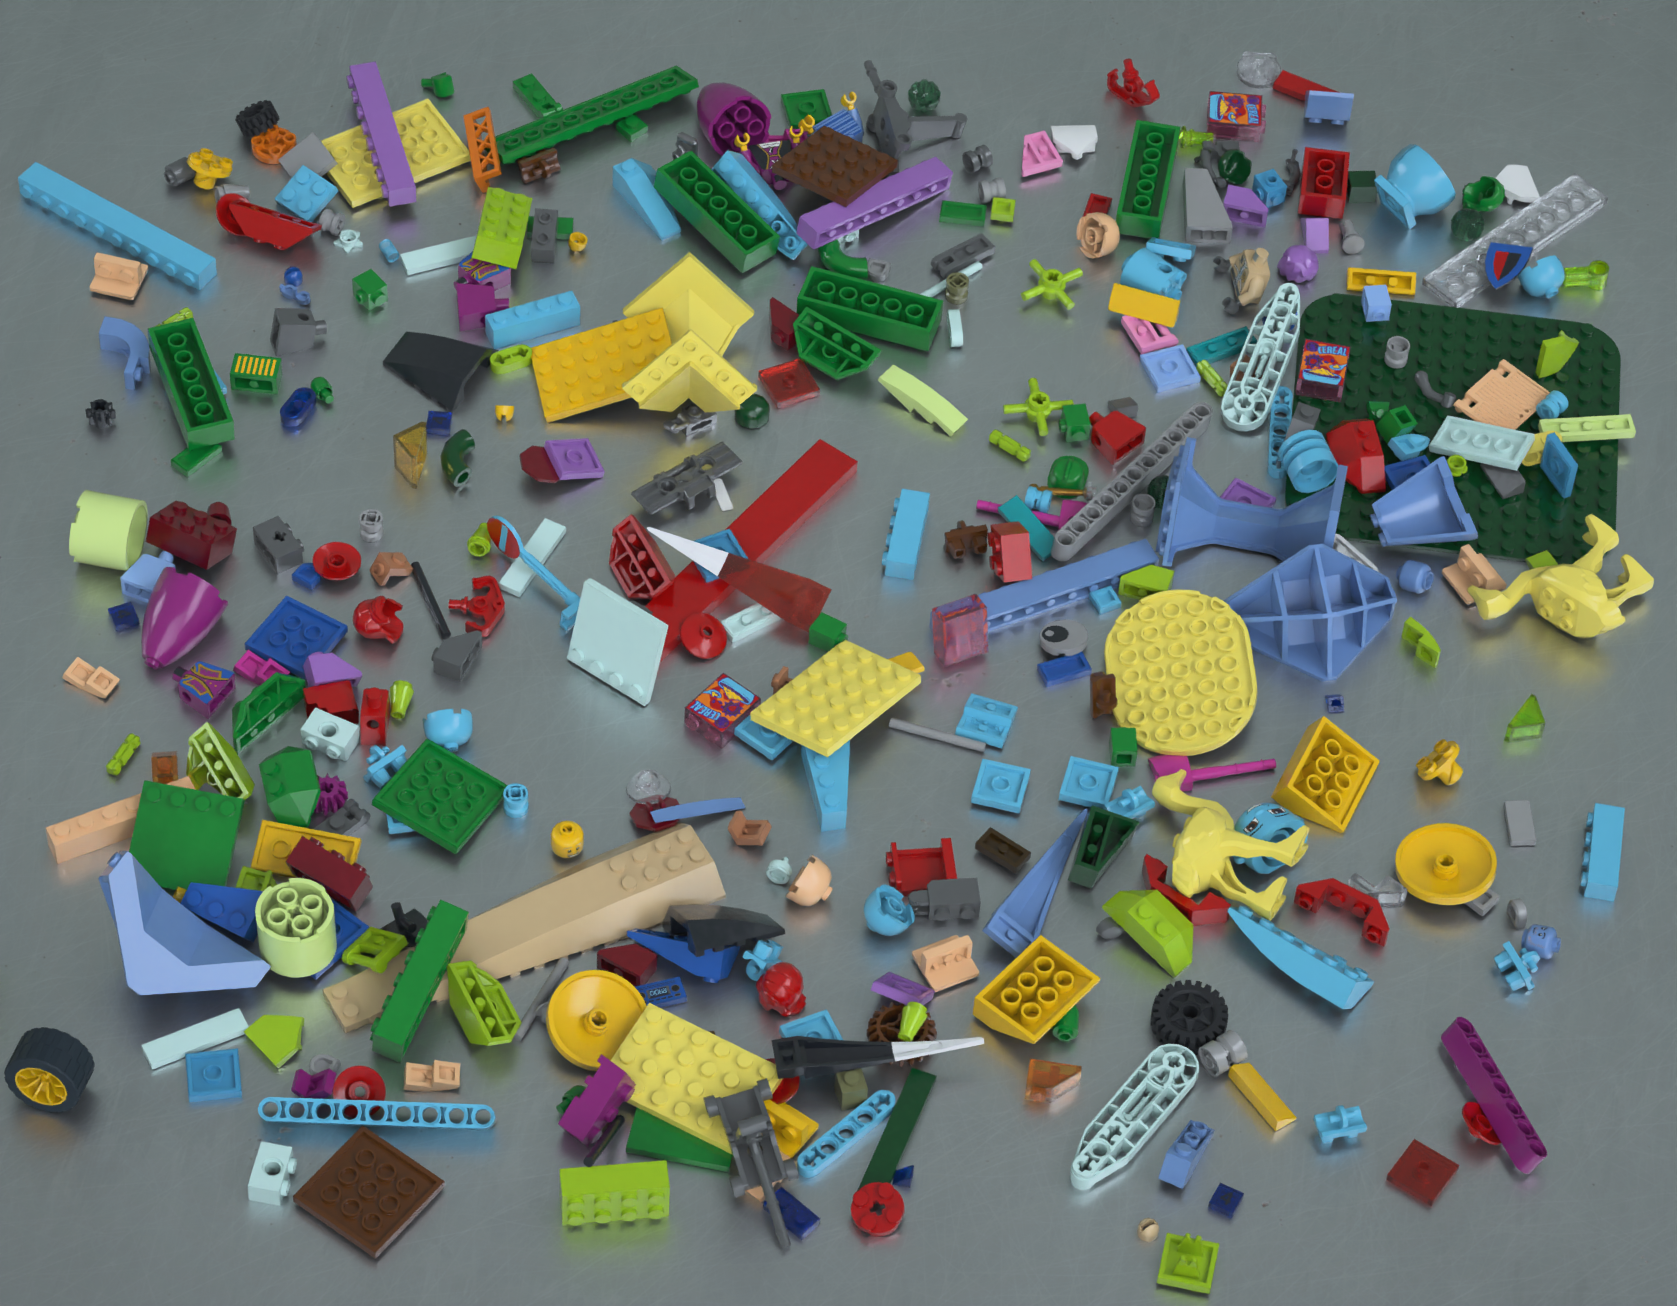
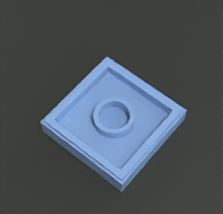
M1183 344L1140 355V362L1157 393L1200 382L1201 376Z

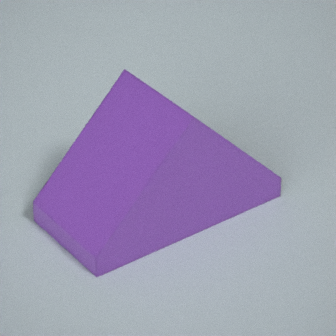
M1301 218L1300 223L1304 245L1315 254L1328 253L1329 218Z

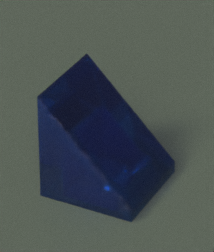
M1325 695L1329 713L1344 711V697L1342 695Z
M914 1165L897 1170L892 1185L910 1188Z

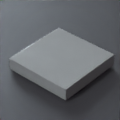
M314 132L278 159L291 178L302 165L322 177L338 164Z

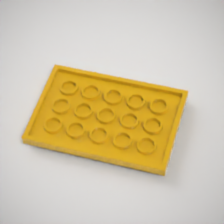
M663 307L531 347V359L547 423L632 398L622 389V384L625 381L628 382L672 345Z

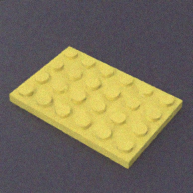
M429 99L392 112L415 183L471 161L470 152ZM361 125L321 140L338 163L326 174L352 208L382 197V182H378L376 177V169L378 168L372 165V150L368 151L367 135H363Z
M844 640L751 711V721L828 758L921 683V675Z
M651 1003L648 1004L611 1059V1062L624 1070L636 1084L634 1087L635 1091L632 1097L626 1101L627 1103L730 1154L732 1152L720 1115L709 1118L703 1098L714 1095L715 1098H723L746 1091L756 1086L757 1081L766 1078L773 1095L782 1079H778L775 1064Z

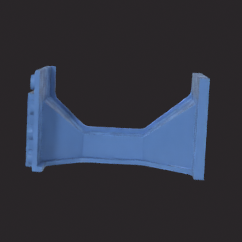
M1187 437L1185 446L1180 445L1178 457L1174 456L1165 491L1155 551L1159 552L1160 556H1163L1162 565L1172 567L1174 554L1177 551L1206 544H1219L1268 553L1282 561L1287 560L1308 545L1324 544L1333 549L1348 466L1338 465L1336 480L1333 485L1283 509H1274L1220 498L1193 467L1196 439Z

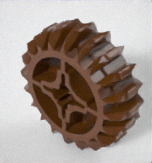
M891 1002L889 1008L882 1005L880 1012L875 1011L873 1018H870L866 1033L868 1042H905L898 1038L903 1007L906 1005L903 1003L895 1005ZM930 1012L926 1013L927 1019L914 1036L912 1042L936 1041L937 1031L934 1020H931ZM924 1056L895 1062H898L900 1067H902L905 1062H907L912 1067V1065L914 1064V1060L921 1063Z

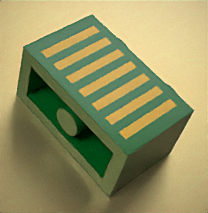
M235 353L230 371L231 390L278 394L282 378L281 358Z

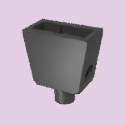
M275 308L270 342L276 356L311 349L315 335L327 333L325 320L315 321L309 309Z

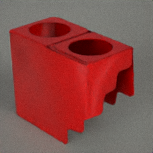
M350 680L303 688L307 719L313 710L318 708L356 725L359 723V710Z

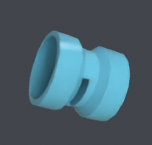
M1553 390L1544 400L1537 404V414L1541 419H1556L1559 413H1563L1568 408V400L1564 394Z
M1029 486L1024 504L1030 510L1037 509L1039 512L1048 513L1053 491H1039L1036 487Z
M518 783L506 786L503 792L504 813L511 818L525 816L529 808L527 788Z

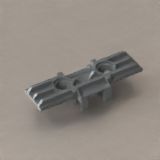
M722 441L697 456L693 454L686 457L684 462L672 469L654 475V480L631 492V495L651 515L676 501L682 502L684 500L686 502L685 507L689 511L695 507L694 499L697 494L706 490V495L709 499L715 496L716 489L713 480L738 467L743 461ZM705 464L712 466L709 470L701 469Z

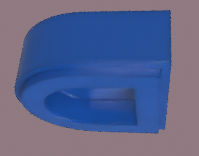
M304 563L294 571L292 580L313 590L320 582L321 576L315 571L313 563Z

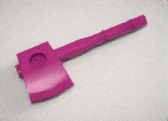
M1062 499L1060 516L1032 511V513L1042 524L1059 527V531L1087 503ZM978 500L976 509L1000 514L998 507L1002 504Z
M1158 755L1148 758L1154 775V782L1159 777L1177 773L1180 769L1185 770L1187 774L1180 787L1182 792L1191 791L1194 781L1276 768L1275 759H1261V761L1191 770L1187 756Z

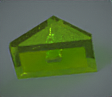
M1531 694L1508 724L1504 739L1508 743L1542 738L1545 720L1535 695Z

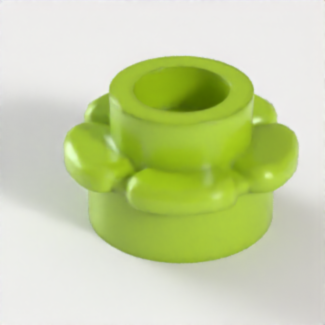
M1452 455L1448 458L1447 463L1454 477L1461 476V474L1467 472L1468 467L1466 466L1465 458L1460 455Z

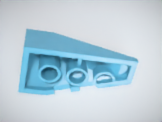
M631 158L613 166V187L661 241L681 232L673 206L654 188L656 171L651 165Z

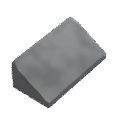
M1484 463L1480 464L1481 469L1502 499L1524 492L1525 479L1518 469L1516 471Z

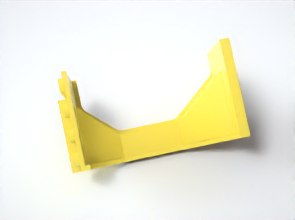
M689 252L623 308V314L630 318L663 307L672 345L628 382L625 381L622 384V389L639 403L640 409L673 412L689 398L705 413L740 410V404L757 391V385L755 383L752 384L722 356L737 330L754 315V310Z

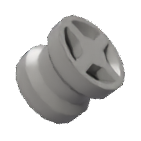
M325 209L318 223L322 225L321 231L328 230L332 235L338 236L344 227L345 215L341 213L334 214L332 210Z

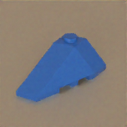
M638 928L627 931V936L690 973L704 977L703 981L718 983L719 980L729 976L740 950V946L737 947L732 944L724 946V950L719 952H713L712 948L704 950V956L696 957L688 950V935H675L673 939L670 938V934L667 932Z

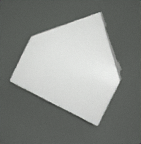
M1095 125L1051 126L1052 141L1056 144L1055 148L1058 153H1072V158L1078 160L1082 158V153L1095 152V143H1097L1098 139Z
M1507 165L1495 178L1504 185L1505 197L1510 205L1514 199L1536 204L1540 199L1527 166Z

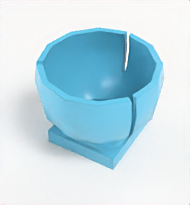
M1414 144L1403 148L1394 157L1389 167L1387 179L1382 175L1374 179L1380 203L1409 230L1416 225L1415 217L1417 215L1438 213L1448 207L1456 195L1451 181L1438 163L1426 151Z

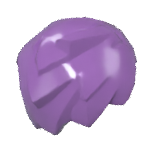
M1293 245L1283 253L1277 268L1280 270V275L1285 276L1288 281L1293 280L1296 283H1301L1314 278L1318 272L1319 263L1316 254L1304 245Z

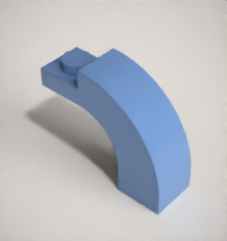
M104 316L99 331L100 349L120 352L129 358L124 371L125 388L135 390L137 382L142 380L143 373L150 374L151 360L148 340L135 325L125 320Z

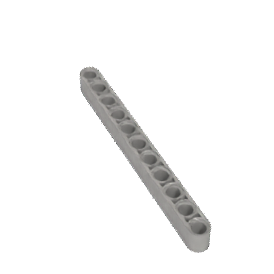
M1205 402L1193 404L1055 534L1051 548L1052 557L1062 562L1071 559L1122 511L1135 495L1140 494L1173 462L1174 456L1178 457L1180 445L1185 446L1187 437L1197 440L1208 429L1213 413L1212 407Z

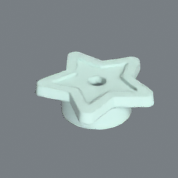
M342 230L340 238L334 241V245L343 247L345 253H349L353 248L363 247V243L359 240L360 232H355L354 230Z

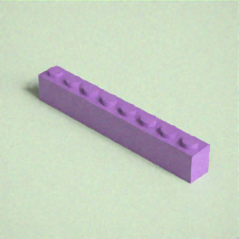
M376 61L349 66L350 75L346 76L349 89H353L351 91L353 104L358 105L356 106L358 120L362 119L363 121L361 122V129L363 135H367L366 145L368 151L372 150V165L378 168L376 169V177L378 182H382V197L387 198L389 207L416 202L415 182Z
M937 157L922 161L920 164L906 168L902 172L879 181L847 207L832 202L803 214L799 218L796 234L814 250L948 190L953 172Z

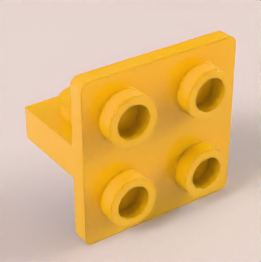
M770 1099L766 1100L764 1104L779 1150L788 1157L793 1158L818 1130L819 1124L785 1102L776 1104Z

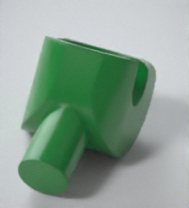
M446 72L433 76L431 79L421 80V86L433 88L434 94L437 97H448L454 93L452 77L446 74Z
M1367 401L1368 419L1374 420V424H1377L1389 411L1390 402Z

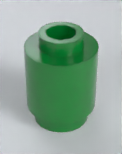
M1076 1005L1053 1026V1035L1061 1041H1070L1078 1036L1079 1010Z

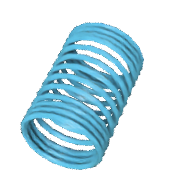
M389 239L381 241L379 248L388 262L396 261L399 258V253ZM382 244H383V246H384L385 244L389 245V246L385 247L384 249L381 247ZM393 253L397 254L395 258H389V256Z

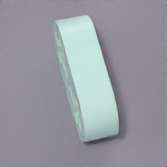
M947 309L946 321L950 347H962L963 330L959 309Z

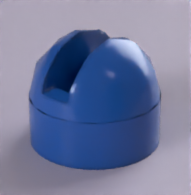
M289 267L284 273L286 285L289 284L297 287L302 284L303 276L299 268Z

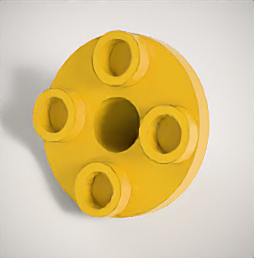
M201 148L200 152L189 154L187 164L196 171L193 180L195 185L201 189L210 190L215 187L217 178H226L231 175L233 161L229 158L214 155L210 149Z
M1442 739L1435 744L1434 750L1428 756L1422 757L1416 763V767L1418 768V775L1423 780H1430L1437 776L1445 785H1452L1463 774V769L1455 761L1460 747L1455 741L1447 742L1445 739Z

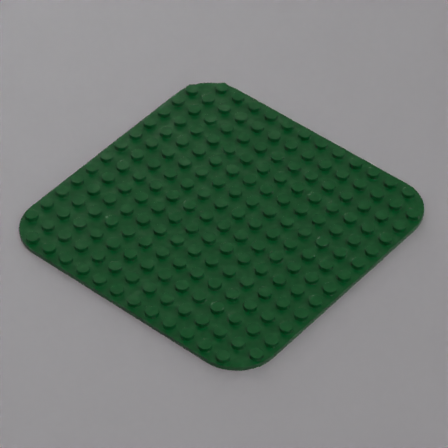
M1338 293L1315 300L1307 306L1301 316L1292 418L1299 402L1321 409L1314 430L1322 433L1325 441L1326 433L1341 421L1368 419L1367 401L1390 402L1389 410L1406 405L1418 423L1409 434L1428 437L1431 443L1447 415L1474 420L1463 412L1458 413L1455 410V406L1445 408L1441 403L1426 398L1414 379L1416 372L1425 371L1428 374L1431 388L1442 395L1445 392L1455 394L1456 402L1458 399L1462 400L1466 392L1491 369L1496 370L1499 362L1503 359L1547 391L1556 390L1565 395L1568 400V408L1563 413H1559L1557 418L1619 415L1620 352L1615 342L1606 333L1589 323L1391 300L1392 306L1388 321L1366 322L1361 304L1362 296ZM1561 330L1568 337L1578 340L1577 348L1559 372L1538 378L1535 371L1543 340L1558 337ZM1394 336L1404 337L1410 343L1407 363L1404 367L1398 369L1389 367L1384 361L1387 342ZM1306 340L1350 347L1343 386L1299 378ZM1308 343V344H1307V349H1308V350L1311 349L1310 347H1312V346H1309V345H1311V343ZM1310 355V357L1305 359L1307 361L1306 365H1311L1309 359L1313 357L1318 359V363L1314 365L1319 366V364H1322L1320 362L1322 359L1318 358V356L1315 357V355ZM1506 372L1503 377L1506 378L1509 373ZM1473 402L1471 405H1469V407L1472 408L1476 405V403ZM1537 411L1516 430L1532 434L1540 433L1538 424L1541 418ZM1376 428L1384 455V466L1401 462ZM1618 439L1562 442L1578 464L1571 496L1564 499L1541 469L1540 463L1533 466H1524L1521 463L1518 471L1525 479L1524 492L1502 499L1481 469V463L1466 460L1467 472L1458 477L1453 476V481L1466 514L1469 513L1478 533V539L1472 541L1396 545V547L1459 554L1460 548L1469 544L1477 554L1481 553L1486 558L1526 562V558L1547 550L1558 565L1573 564L1594 547L1586 543L1582 538L1585 533L1589 532L1585 521L1586 516L1593 514L1616 531ZM1429 445L1417 456L1425 455L1430 464L1440 457L1444 456L1446 461L1450 457L1430 452ZM1287 474L1285 506L1292 505L1319 492L1301 493L1295 490ZM1335 478L1334 481L1331 482L1327 487L1333 485L1334 482H1335V480H1336V478ZM1345 480L1336 534L1341 535L1347 541L1381 545L1378 537L1381 531L1379 527L1374 528L1370 515L1374 513L1372 504L1392 491L1386 480L1385 492L1368 494L1360 493L1357 487ZM1611 550L1607 551L1604 554L1603 558H1605Z

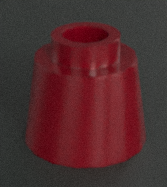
M215 502L208 507L207 514L218 520H224L229 525H232L227 505L222 502Z

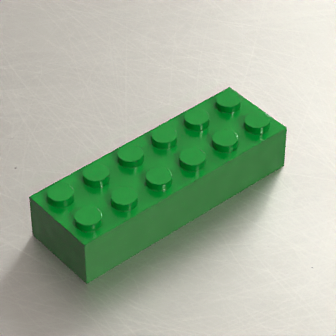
M1136 120L1116 215V223L1120 234L1149 239L1160 237L1178 148L1179 126Z
M689 151L657 169L654 188L741 273L776 255L780 236L693 151Z
M811 266L797 297L796 313L800 315L807 306L848 331L929 351L942 320L943 300Z
M194 318L148 328L149 348L188 450L234 440V421Z
M441 899L437 907H431L426 919L428 920L426 928L420 929L415 941L417 943L415 950L409 951L404 962L406 965L404 972L398 973L393 984L395 988L392 996L387 995L382 1006L381 1018L376 1017L371 1027L372 1034L370 1040L373 1041L372 1051L401 1063L447 971V966L451 963L467 930L468 911Z

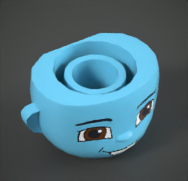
M1261 803L1251 806L1244 811L1234 828L1235 831L1253 838L1278 843L1287 839L1305 824L1303 818L1296 816L1283 806L1273 803ZM1233 856V861L1236 864L1245 863L1253 871L1260 874H1269L1285 864L1272 857L1244 858Z

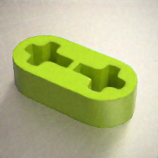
M521 344L493 353L490 357L491 371L502 375L529 366L532 363V349L527 345Z

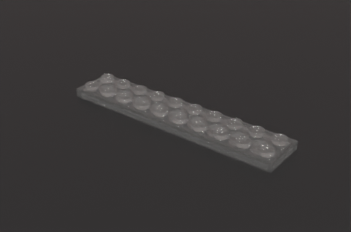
M1574 173L1423 277L1422 285L1451 307L1458 308L1491 285L1485 270V259L1491 242L1533 247L1531 254L1533 256L1606 205L1608 197Z

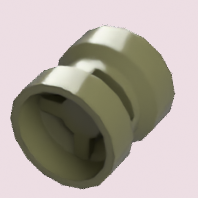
M952 273L946 279L945 298L949 303L959 305L965 303L968 298L969 278L963 273Z

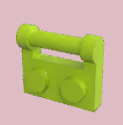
M369 927L343 952L342 961L348 965L358 964L371 968L374 972L383 973L387 969V963L396 957L408 942L404 935ZM365 952L372 955H376V957L371 958L368 956L360 955V953Z

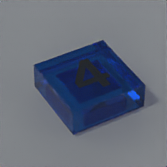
M428 411L426 434L450 435L452 412Z
M131 602L108 608V614L116 632L140 624Z
M1220 1183L1209 1201L1208 1207L1233 1218L1243 1200L1244 1193Z

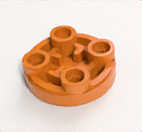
M277 124L273 125L272 129H267V132H261L260 135H255L251 139L254 157L267 164H281L278 159L297 145L296 135L284 128L278 127Z

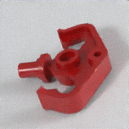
M1130 58L1123 61L1125 67L1122 73L1124 87L1117 83L1118 69L1115 68L1107 74L1108 89L1131 107L1150 105L1160 98L1155 80H1150L1144 85L1142 79L1138 76V70L1133 67V62ZM1144 88L1146 89L1148 95L1142 91Z
M493 576L472 578L473 590H480L482 587L490 588L486 596H476L471 600H468V596L461 600L449 599V609L460 610L463 614H467V610H470L474 617L484 618L485 624L482 626L477 625L476 622L467 621L465 623V631L467 633L478 630L482 632V637L488 636L505 613V602L497 580Z

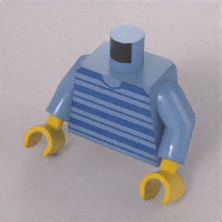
M852 91L849 93L851 101L846 99L845 94L841 97V104L847 107L848 111L842 109L814 125V118L811 115H807L804 120L802 119L799 122V129L801 125L803 132L807 131V137H810L821 127L826 126L862 143L864 136L863 124L859 111L853 104L857 99L856 94Z

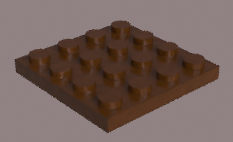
M823 126L772 164V173L847 207L896 169L898 160L886 153L871 148L869 145L843 135L830 127Z
M362 1125L293 1195V1202L376 1259L445 1187V1181Z

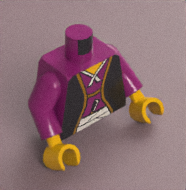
M800 125V133L797 135L792 132V126L790 127L789 136L793 139V143L790 140L750 145L747 149L750 136L746 132L743 134L745 142H741L737 135L734 143L737 147L741 148L739 153L747 159L768 185L773 184L776 190H782L787 186L786 182L790 181L772 173V164L800 144L803 127Z

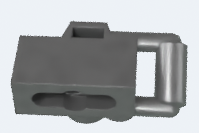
M684 132L678 133L677 142L675 143L677 149L672 152L673 160L689 151H693L698 156L697 139Z
M689 404L682 407V412L676 418L666 420L663 423V427L672 433L682 430L688 436L717 424V413H705L697 405Z

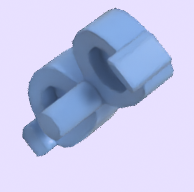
M281 284L279 286L280 292L284 297L294 299L301 305L311 302L308 292L301 291L298 293L297 287L289 284L285 286Z

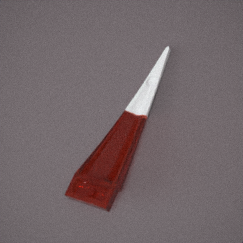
M651 527L647 528L649 532L781 619L808 633L810 626L820 615L832 589L809 578Z

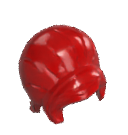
M384 596L364 600L354 610V628L365 638H385L390 644H395L403 633V622L395 615V612L402 610L403 605L393 599H386Z
M787 962L776 963L759 977L756 983L759 1002L767 1012L774 1009L782 1016L787 1017L799 1014L805 1007L806 997L802 994L804 988L803 977L794 965Z

